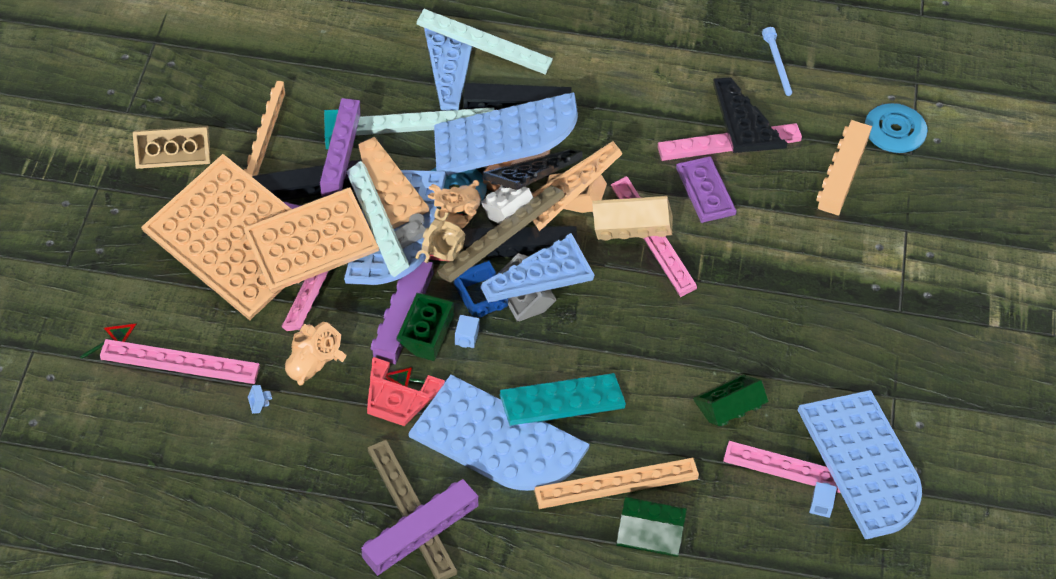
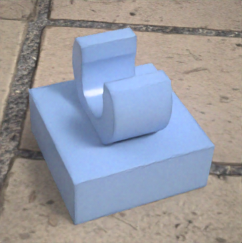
M253 385L248 395L252 414L260 413L262 407L269 406L268 400L272 399L271 392H262L260 385Z

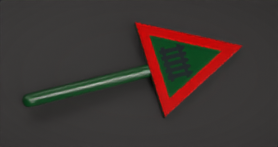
M137 323L106 327L104 330L111 337L108 340L126 342ZM104 342L82 354L80 358L83 359L102 348Z
M412 368L387 373L384 378L408 387L409 382L424 384L426 381L410 378Z

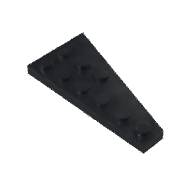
M731 77L713 79V86L733 153L787 149V142L779 137L776 129L773 130L769 121L756 106H752L750 99L741 93L740 87Z
M573 148L483 172V178L490 181L491 184H499L503 188L519 190L583 159V152Z

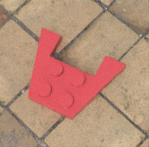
M373 357L367 414L405 426L436 396L445 383L444 380L428 375L421 391H417L384 380L390 368V362Z

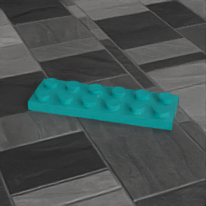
M615 373L500 390V398L509 426L624 409L626 405Z

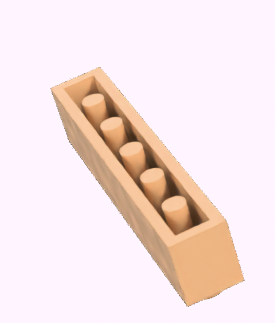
M851 120L849 127L845 126L842 135L844 139H840L837 147L840 150L839 152L835 151L832 159L834 165L830 164L827 172L829 177H825L822 184L824 190H820L816 201H819V210L839 216L867 145L872 126Z

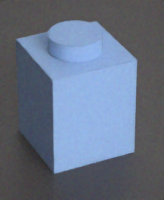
M460 315L455 332V345L464 348H474L479 332V318Z
M816 482L809 513L830 518L837 487L829 483Z

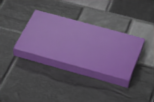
M711 156L676 165V169L701 223L736 215L734 204Z

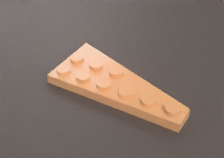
M375 137L358 144L362 162L368 170L393 229L409 222V218L413 214L419 213L424 215L429 212V206Z
M614 141L531 193L533 198H535L544 189L552 185L563 190L565 195L533 220L539 231L622 155Z

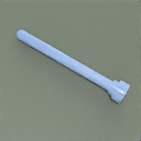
M773 27L765 28L762 31L763 38L769 43L785 94L790 96L792 90L775 41L777 37L776 30Z

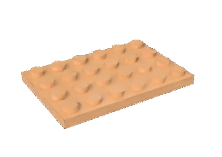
M351 188L344 189L244 228L246 237L271 293L379 251L376 240Z

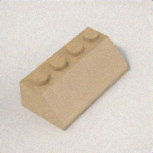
M208 126L133 131L136 169L210 164Z
M668 196L592 201L594 226L598 240L628 239L632 237L646 238L649 236L665 237L672 235L673 215Z

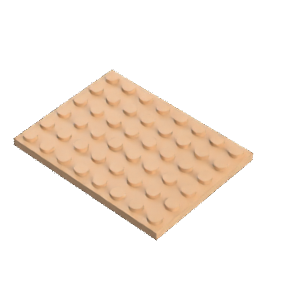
M224 154L216 159L141 227L143 232L249 320L283 290L280 289L271 293L246 237L244 228L292 209Z

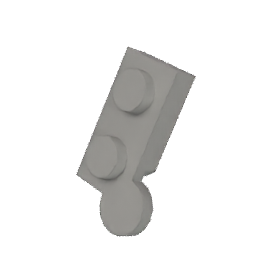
M422 214L411 215L408 224L394 231L402 249L423 238L426 228L423 226L424 216Z

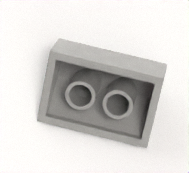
M518 253L499 273L503 274L511 266L519 265L522 263V260L529 256ZM550 289L508 298V306L515 319L522 321L544 313L556 301V298Z

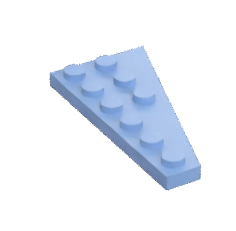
M424 28L440 109L443 111L459 110L473 46Z
M570 233L562 241L554 242L553 246L536 252L522 260V263L519 265L511 266L503 274L499 273L482 283L481 289L487 301L493 302L592 281L595 275L572 233Z

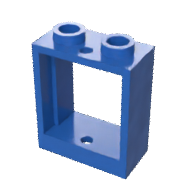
M490 261L469 268L454 280V285L471 317H483L490 312L502 310L508 306V298L493 302L486 300L474 305L465 288L497 275Z

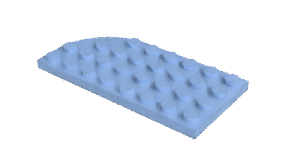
M574 92L435 124L436 171H445L446 175L534 156L550 150L571 133L577 122L578 112Z
M401 170L429 206V212L423 215V226L429 228L434 219H436L434 216L436 209H439V206H434L435 199L428 198L430 193H434L433 190L429 189V186L435 184L442 190L446 179L445 171ZM407 222V223H405V224H403V225H401V226L395 228L394 231H396L397 229H399V228L405 226V225L408 224L409 222ZM424 238L402 249L410 267L396 277L390 274L379 249L378 252L348 263L344 278L345 283L378 285L389 283L408 275L420 266L426 258L424 253L420 255L419 259L415 258L417 253L422 250Z
M453 375L449 376L409 432L410 438L511 489L526 491L534 490L535 487L560 483L575 471L589 449L588 443L544 421L509 426L500 399Z
M869 390L799 405L798 412L863 537L870 539L891 534L904 528L913 519L919 508L922 497L921 481L872 391Z

